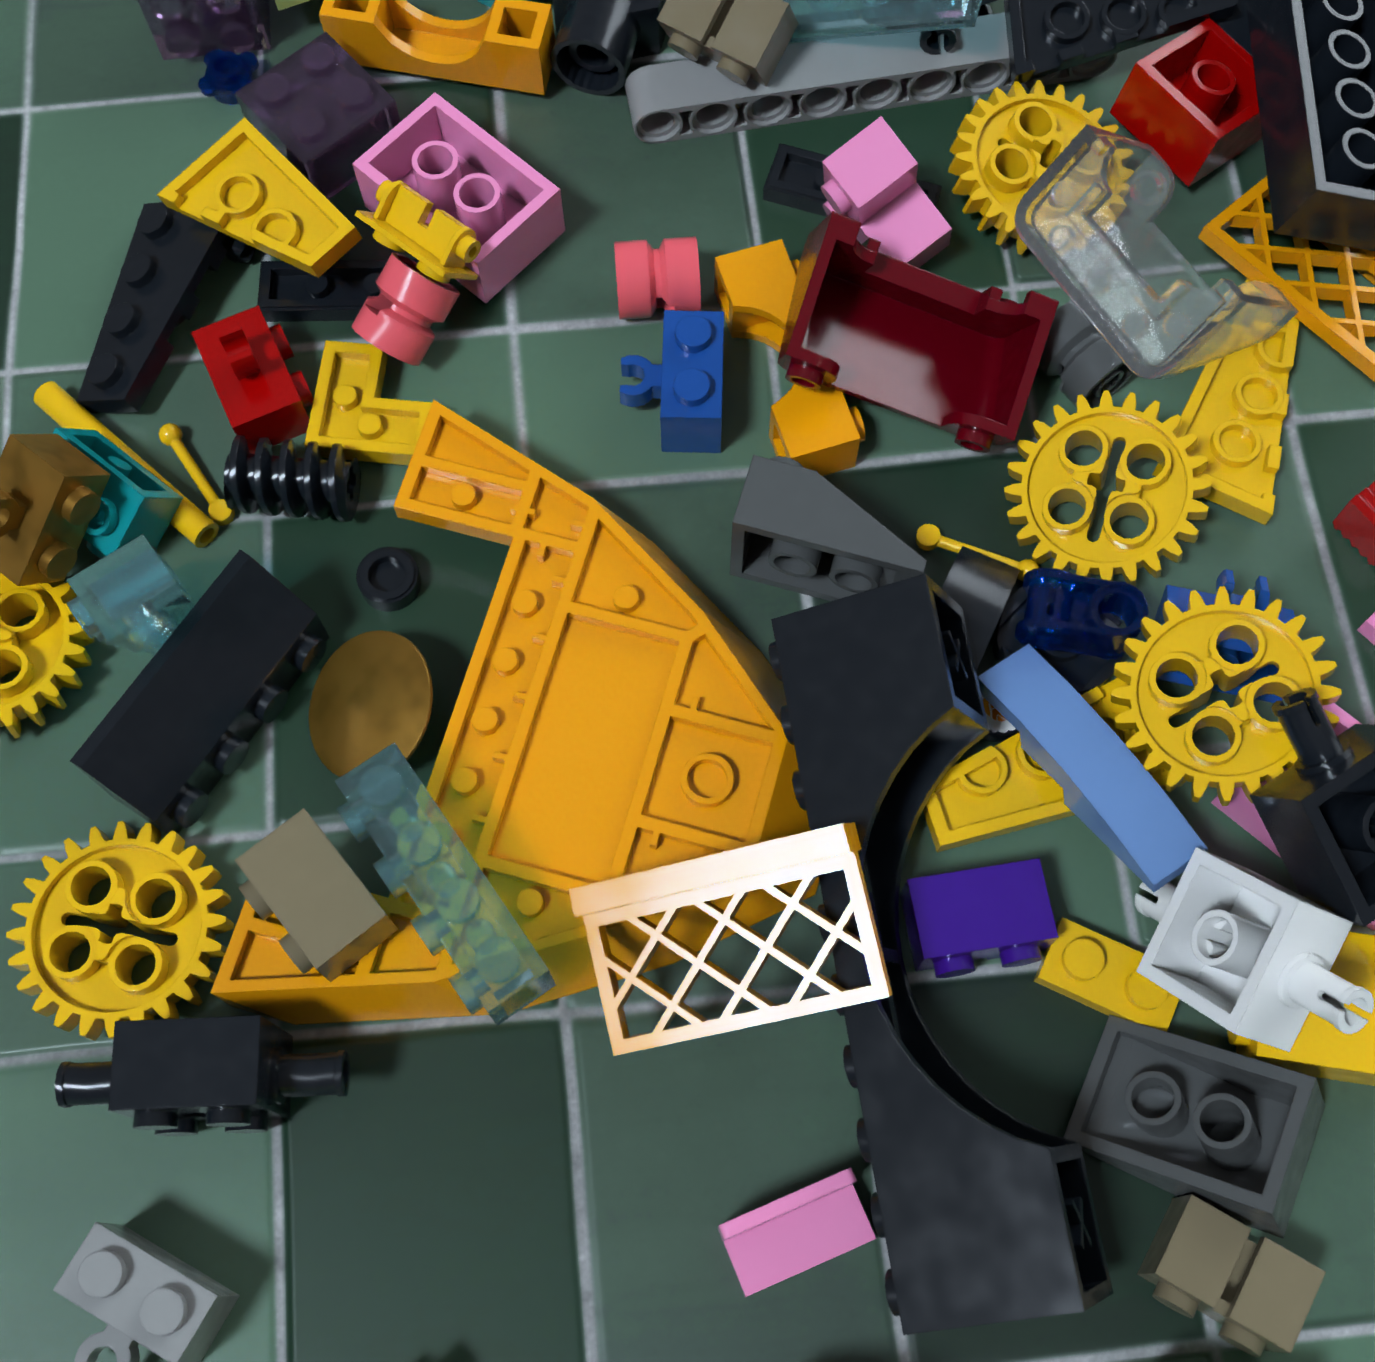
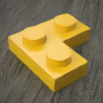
M325 340L304 446L306 448L308 442L317 441L321 458H328L332 445L340 443L344 450L345 460H353V458L357 457L358 461L409 465L432 402L381 398L388 360L387 353L372 344Z

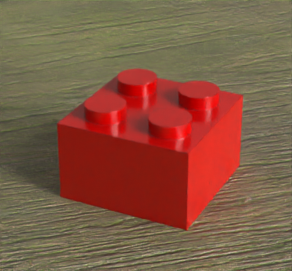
M1211 18L1206 19L1136 62L1109 112L1188 187L1259 141L1262 137L1253 57Z

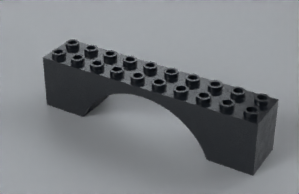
M925 573L773 618L771 621L775 642L769 645V658L776 677L783 681L787 705L781 707V723L787 740L795 746L799 770L793 772L792 776L794 793L800 807L807 811L810 831L841 823L855 822L862 849L858 851L893 993L892 996L836 1008L838 1014L845 1017L849 1045H846L843 1051L845 1072L851 1086L858 1088L863 1117L859 1118L857 1122L858 1144L865 1161L872 1163L877 1190L871 1197L872 1220L878 1236L886 1239L891 1269H888L885 1275V1291L890 1310L894 1316H900L903 1335L1085 1312L1112 1295L1113 1288L1081 1143L1049 1134L1021 1121L996 1105L971 1084L951 1062L926 1024L911 990L902 957L899 934V892L908 845L917 821L931 794L948 770L969 748L990 732L963 609ZM844 869L817 876L819 877L824 903L818 906L817 911L835 923L839 921L851 901ZM854 914L846 930L860 938ZM819 926L822 938L826 942L831 933ZM839 939L832 950L836 973L832 974L830 980L844 989L871 984L864 954Z

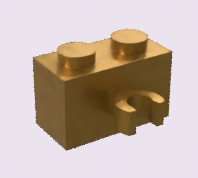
M10 434L0 457V573L17 586L65 580L67 573L76 563L77 550L90 521L100 508V498L111 475L58 434Z

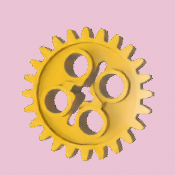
M1036 80L1029 94H1027L1020 82L1015 81L1007 95L1000 88L996 87L987 101L979 98L970 114L965 115L949 150L955 157L948 168V173L960 176L952 192L957 195L970 196L962 212L964 214L980 212L983 218L977 227L979 232L987 230L992 226L999 230L996 237L997 245L1001 246L1009 237L1017 239L1016 248L1019 255H1023L1031 243L1036 244L1037 252L1041 259H1046L1054 246H1056L1062 257L1065 258L1069 256L1076 245L1083 251H1086L1096 238L1102 240L1127 206L1123 202L1132 192L1133 186L1125 181L1134 168L1133 165L1121 162L1120 160L1128 151V144L1112 143L1111 139L1119 127L1117 124L1102 127L1098 123L1104 111L1101 107L1089 113L1083 109L1085 103L1084 94L1081 93L1072 102L1065 100L1064 85L1059 84L1052 95H1047L1041 80Z
M1109 390L1103 391L1099 407L1094 408L1090 407L1082 394L1077 395V413L1069 415L1065 409L1057 404L1053 406L1055 425L1050 427L1038 420L1032 423L1034 434L1038 439L1037 443L1020 439L1017 442L1019 454L1027 461L1009 462L1007 466L1009 476L1021 482L1004 487L1007 501L1021 503L1007 512L1008 520L1012 525L1027 524L1016 535L1017 542L1020 547L1038 543L1032 553V560L1037 562L1038 565L1051 557L1055 559L1052 570L1054 579L1059 580L1071 568L1076 570L1077 579L1088 582L1091 574L1100 575L1104 591L1110 590L1113 576L1117 574H1122L1129 587L1134 588L1136 587L1137 569L1144 567L1149 574L1157 579L1161 576L1160 556L1163 555L1176 563L1182 560L1183 552L1176 542L1177 539L1191 543L1197 541L1199 531L1187 520H1206L1209 506L1195 500V498L1209 495L1212 482L1204 478H1196L1195 476L1207 469L1208 458L1202 455L1188 456L1196 448L1198 436L1196 433L1177 438L1176 435L1181 427L1182 417L1177 414L1161 423L1158 420L1160 402L1157 400L1151 403L1144 412L1136 410V394L1130 392L1126 397L1122 407L1113 406ZM1121 440L1125 443V448L1116 469V491H1112L1108 497L1100 537L1097 541L1091 542L1087 539L1097 512V490H1102L1104 487L1113 445L1116 441ZM1081 445H1090L1101 453L1099 459L1086 466L1074 464L1067 457L1074 448ZM1150 458L1162 466V471L1156 477L1140 479L1133 476L1128 468L1136 460ZM1064 502H1074L1085 510L1083 516L1077 522L1071 524H1061L1050 515L1056 506ZM1128 515L1140 518L1147 528L1140 536L1123 538L1118 536L1111 527L1117 519Z
M0 573V679L12 671H20L12 681L0 684V727L5 726L15 739L21 737L20 720L29 717L41 727L46 724L41 708L47 703L64 710L67 704L59 693L61 688L81 689L83 686L77 673L72 668H82L92 664L89 654L83 647L95 642L90 628L85 624L91 618L83 602H78L80 597L71 582L64 583V581L17 586ZM35 616L28 624L16 626L21 619Z
M1219 586L1214 604L1205 605L1199 593L1193 590L1190 591L1188 610L1183 613L1171 601L1167 600L1163 603L1162 613L1165 621L1163 625L1146 616L1141 620L1140 629L1147 639L1146 642L1126 638L1124 651L1135 660V663H1115L1114 676L1130 685L1112 689L1111 702L1128 706L1130 709L1114 717L1115 729L1120 730L1135 729L1136 733L1130 737L1125 745L1132 753L1143 750L1148 751L1150 755L1147 757L1143 768L1150 774L1162 767L1169 771L1165 787L1166 791H1173L1183 780L1192 782V802L1198 803L1207 787L1217 789L1221 805L1228 806L1234 788L1242 787L1246 797L1253 803L1249 795L1261 788L1260 782L1264 780L1267 783L1282 774L1284 768L1289 769L1298 759L1281 723L1263 719L1256 712L1254 700L1264 694H1275L1283 698L1294 691L1312 687L1316 689L1319 695L1318 699L1321 705L1324 706L1337 702L1342 695V689L1321 684L1322 680L1334 673L1337 668L1336 661H1315L1313 658L1321 649L1325 639L1323 636H1316L1302 641L1298 635L1306 617L1301 614L1287 623H1283L1278 619L1282 606V600L1278 598L1270 603L1264 611L1255 609V590L1248 589L1240 605L1230 604L1225 586ZM1226 639H1239L1251 647L1254 657L1249 662L1243 664H1232L1225 661L1219 655L1216 646ZM1269 664H1273L1278 668L1276 674L1261 678L1242 687L1238 691L1232 708L1224 700L1216 701L1207 706L1206 709L1198 712L1189 722L1179 727H1172L1169 724V719L1173 716L1187 713L1206 704L1210 699L1215 684L1223 692L1230 691L1239 686L1240 683L1248 680L1257 670ZM1180 671L1192 680L1194 690L1180 698L1170 697L1158 688L1156 680L1163 673ZM1324 709L1334 729L1338 724L1339 717ZM1216 727L1228 736L1230 749L1224 754L1217 756L1207 755L1195 746L1192 735L1200 728Z
M118 821L112 840L98 827H91L88 847L82 848L72 839L67 838L64 840L67 859L62 863L46 855L41 859L49 873L45 881L25 878L23 881L24 885L35 894L32 903L21 902L12 904L11 910L26 918V924L23 927L14 928L6 932V938L24 945L25 950L15 954L7 961L9 966L19 971H31L16 987L18 991L29 996L40 994L32 1009L46 1017L56 1013L54 1026L70 1032L79 1024V1035L94 1041L98 1039L105 1027L108 1038L114 1040L115 1021L154 1020V1016L157 1014L164 1019H179L175 1003L181 998L197 1006L202 1003L200 995L193 986L198 979L206 982H215L217 974L207 964L210 958L224 957L227 950L226 947L215 940L216 934L234 929V923L226 916L215 913V911L225 907L232 901L231 896L222 889H211L221 879L222 875L212 865L201 867L206 855L195 845L184 850L185 840L174 831L169 832L161 840V831L153 824L147 822L136 838L133 828L124 821ZM110 879L111 886L107 896L101 902L89 905V893L93 886L101 880ZM175 891L176 897L172 909L164 916L152 918L151 911L155 899L164 892ZM70 915L87 917L99 923L119 928L126 927L130 922L146 933L177 935L178 940L174 945L168 946L126 933H116L114 938L95 927H85V925L66 926L65 922ZM89 942L90 954L86 963L79 969L69 972L68 959L70 954L78 945ZM154 955L156 963L152 975L145 982L133 985L131 977L135 964L142 957Z

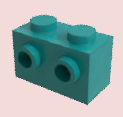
M55 427L52 434L60 435L111 474L100 498V508L90 521L83 537L88 541L86 544L88 550L97 557L113 563H119L122 560L151 559L183 497L97 430Z

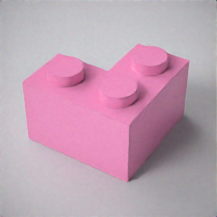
M882 116L822 161L824 185L821 186V190L827 199L822 206L827 215L834 211L861 222L857 239L861 244L868 238L881 242L878 252L918 268L950 245L951 226L917 183L918 162Z

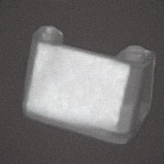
M1086 124L1024 194L1017 205L1014 217L1015 227L1021 240L1130 371L1138 377L1153 380L1175 377L1268 339L1299 312L1283 293L1270 283L1254 280L1242 283L1237 287L1232 280L1221 278L1210 288L1153 222L1165 209L1173 196L1175 181L1174 174L1169 165L1151 145Z

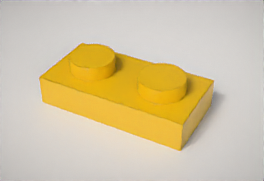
M1062 917L1056 924L1059 938L1046 949L1034 982L1107 1016L1114 1015L1167 1032L1179 998L1136 972L1144 953Z

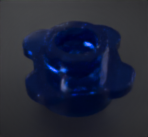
M215 49L205 55L204 62L207 66L205 76L198 81L199 89L203 95L208 97L214 96L219 102L227 105L240 104L252 96L255 90L252 72L259 67L255 54L245 51L237 55L234 52Z

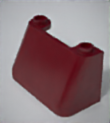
M832 211L808 235L801 255L777 362L782 368L787 370L785 378L793 384L808 389L819 390L824 385L956 435L954 442L957 445L972 451L988 453L991 445L998 446L1015 441L1059 301L1031 290L1026 294L1024 303L1020 304L1010 299L1001 298L1003 290L994 286L979 292L878 252L881 244L878 240L868 238L864 243H859L857 235L861 222Z

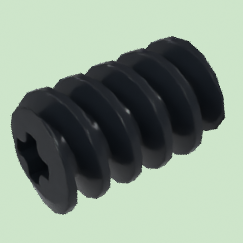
M245 435L235 436L224 468V497L229 509L233 510L237 506L243 513L251 514L256 513L261 507L262 511L270 516L280 515L285 509L293 518L304 517L310 511L316 520L328 519L334 512L335 517L340 522L352 521L356 514L361 488L360 463L357 457L353 458L352 462H346L342 444L334 443L328 459L322 460L317 441L308 442L303 458L297 457L293 439H285L279 456L273 455L272 443L269 437L259 438L255 453L252 454L249 453L248 441Z

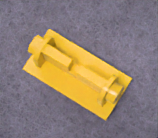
M385 180L380 184L376 191V200L379 201L375 212L356 211V217L375 229L372 237L377 242L397 252L404 253L406 251L418 260L416 268L429 278L446 284L450 282L451 278L477 279L478 274L465 266L466 263L472 262L478 256L481 249V243L476 240L475 231L441 209H436L429 225H425L434 203L410 188L403 181L392 182L391 180Z

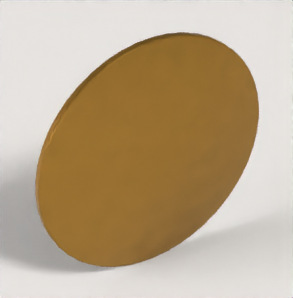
M375 630L365 632L341 645L322 668L310 700L309 730L314 749L321 762L340 778L354 782H370L384 778L400 768L420 744L430 720L433 687L427 662L419 649L410 640L390 631Z

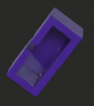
M1040 858L907 879L900 892L915 971L934 969L936 978H950L974 972L976 970L975 960L987 958V960L1000 958L1001 965L1004 968L1032 964L1042 960L1040 951H1045L1059 938Z

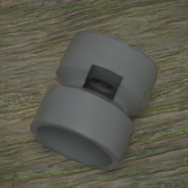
M1083 297L1070 300L1056 310L1039 367L1047 376H1061L1062 381L1059 389L1076 408L1077 395L1081 394L1086 398L1090 407L1094 408L1100 405L1103 391L1109 390L1111 396L1117 392L1133 375L1141 360L1140 356L1118 333L1104 334L1107 327L1106 320Z

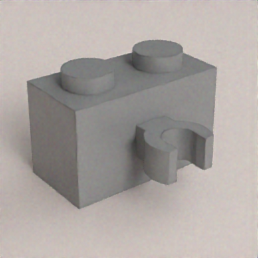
M95 1222L53 1289L56 1293L107 1323L104 1331L89 1336L80 1345L74 1362H96L100 1352L106 1347L111 1348L115 1352L117 1362H139V1344L168 1362H201L240 1297L237 1293L128 1227Z

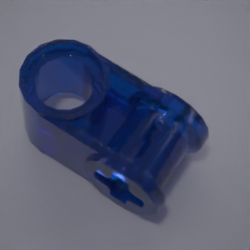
M1054 568L1033 569L1024 575L1023 589L1028 595L1024 620L1016 624L1015 638L1024 645L1030 644L1033 648L1040 650H1062L1097 656L1102 659H1116L1126 654L1124 651L1126 638H1138L1142 627L1141 620L1145 616L1148 617L1149 614L1148 602L1139 589L1123 581H1109L1079 576ZM1047 605H1050L1049 615L1047 614ZM1103 613L1117 615L1125 622L1127 627H1110L1101 620L1099 615Z

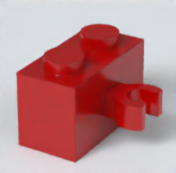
M258 305L191 332L236 436L245 435L248 441L249 453H255L257 443L261 437H269L273 447L282 443L285 439H292L307 433L309 417L305 408L313 404L314 398L302 371L299 370L289 374L284 361L294 357V354L280 323L268 327Z

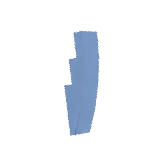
M1027 644L978 676L981 695L1020 732L1021 748L1063 788L1064 804L1153 892L1157 891L1183 873L1196 847L1208 852L1206 845L1151 774L1143 768V765L1130 749L1126 747L1120 737L1075 688L1030 644Z

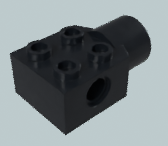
M553 0L555 27L558 33L550 55L554 71L565 83L588 94L608 95L618 91L625 82L632 59L660 54L666 32L658 23L657 18L666 0Z

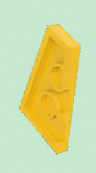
M245 117L157 194L166 207L318 278L362 239L357 228Z

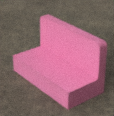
M852 1167L718 1226V1231L745 1297L876 1239L853 1184L857 1182Z

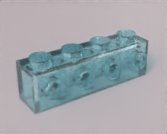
M143 534L67 579V582L77 595V597L67 602V605L91 639L96 637L99 642L104 640L107 645L112 644L115 648L121 646L135 653L145 650L146 653L150 652L154 656L196 604L167 560Z
M395 742L335 780L347 799V802L336 808L338 813L359 843L371 836L383 853L384 857L373 863V866L395 899L408 891L422 912L410 920V922L433 956L444 949L447 950L460 970L448 980L472 1015L484 1007L498 1026L556 985L549 969Z

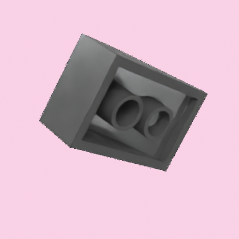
M753 455L732 522L730 575L823 600L834 601L924 573L927 560L817 471L804 468L797 461L787 457L776 456L768 459Z
M1109 1015L1063 1138L1080 1142L1082 1152L1177 1197L1192 1194L1244 1225L1284 1238L1325 1104L1316 1077Z

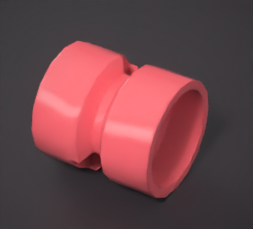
M696 236L664 238L659 248L653 249L647 240L614 242L619 320L651 318L656 308L675 311H701L700 268Z
M392 252L376 280L380 290L379 296H368L351 327L363 339L388 355L407 364L419 366L435 338L431 325L433 323H444L460 292L450 283L438 282L421 273L416 268L417 262L399 253Z

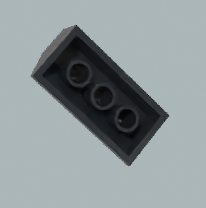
M239 550L72 757L70 762L111 797L164 833L168 834L174 831L179 834L183 827L188 828L192 826L202 816L209 802L208 795L223 775L233 773L242 764L249 750L248 743L263 723L268 724L272 722L282 712L288 699V691L302 673H308L318 665L325 653L326 642L330 637L318 615L250 555Z

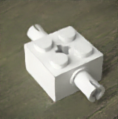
M1197 847L1177 886L1168 882L1153 892L1143 882L1140 884V888L1158 897V900L1155 903L1136 893L1135 907L1142 915L1153 918L1159 924L1136 972L1230 1032L1290 1052L1310 1011L1333 1024L1335 1028L1344 1034L1358 1032L1369 1021L1347 1009L1344 1004L1349 1005L1352 1003L1364 1011L1372 1013L1374 1009L1372 993L1330 972L1354 922L1246 867Z

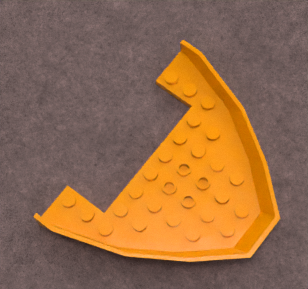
M433 399L393 505L397 517L508 545L510 548L389 897L371 893L398 930L330 982L315 967L306 974H303L279 943V940L287 935L288 931L273 913L263 920L245 899L210 993L232 1007L290 1024L300 1025L502 1015L598 987L583 917H574L568 889L810 831L807 811L800 807L793 789V772L799 770L795 746L787 740L781 723V707L787 705L783 682L776 677L771 665L762 652L653 541L590 495ZM816 877L803 901L816 895L819 877ZM803 879L778 884V886L794 895ZM761 888L749 891L734 917L751 927L785 910L787 904ZM734 895L710 900V902L725 911ZM694 904L684 906L667 933L694 951L699 952L708 940L718 920ZM666 911L643 917L658 926ZM627 920L605 925L611 954L633 968L651 936ZM728 927L720 941L736 934V932ZM661 943L643 973L672 965L684 958ZM616 973L617 981L625 979Z

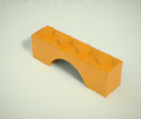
M323 0L319 18L332 61L545 95L552 70L550 55L555 43L551 4L526 0H495L491 8L479 17L468 20H449L428 14L406 0Z
M782 239L715 257L714 291L721 310L724 311V318L731 337L759 341L772 347L779 353L800 264L798 259L790 260ZM794 384L786 395L771 406L769 438L776 456L793 459L804 468L815 470L822 476L855 467L859 444L865 441V428L858 408L856 406L848 407L843 392L824 385L821 386V389L814 390Z

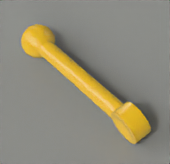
M174 423L164 424L159 430V439L164 445L172 447L209 504L208 514L217 525H227L232 522L235 517L234 509H229L225 499L218 497L182 442L183 432L181 428Z
M924 524L917 530L916 543L923 550L930 551L939 547L958 554L962 546L1019 569L1020 572L1017 578L1023 583L1035 581L1039 576V566L1032 559H1024L1019 562L942 536L938 527L933 524Z

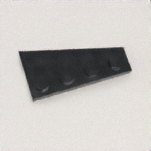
M1004 0L1012 85L1015 81H1019L1021 84L1192 29L1208 18L1217 21L1232 16L1238 5V0Z
M163 202L143 205L76 400L91 413L139 412L174 349V346L168 341L174 328L179 326L185 319H191L201 301L194 292L207 269L217 271L228 252L222 245L226 234L166 207Z

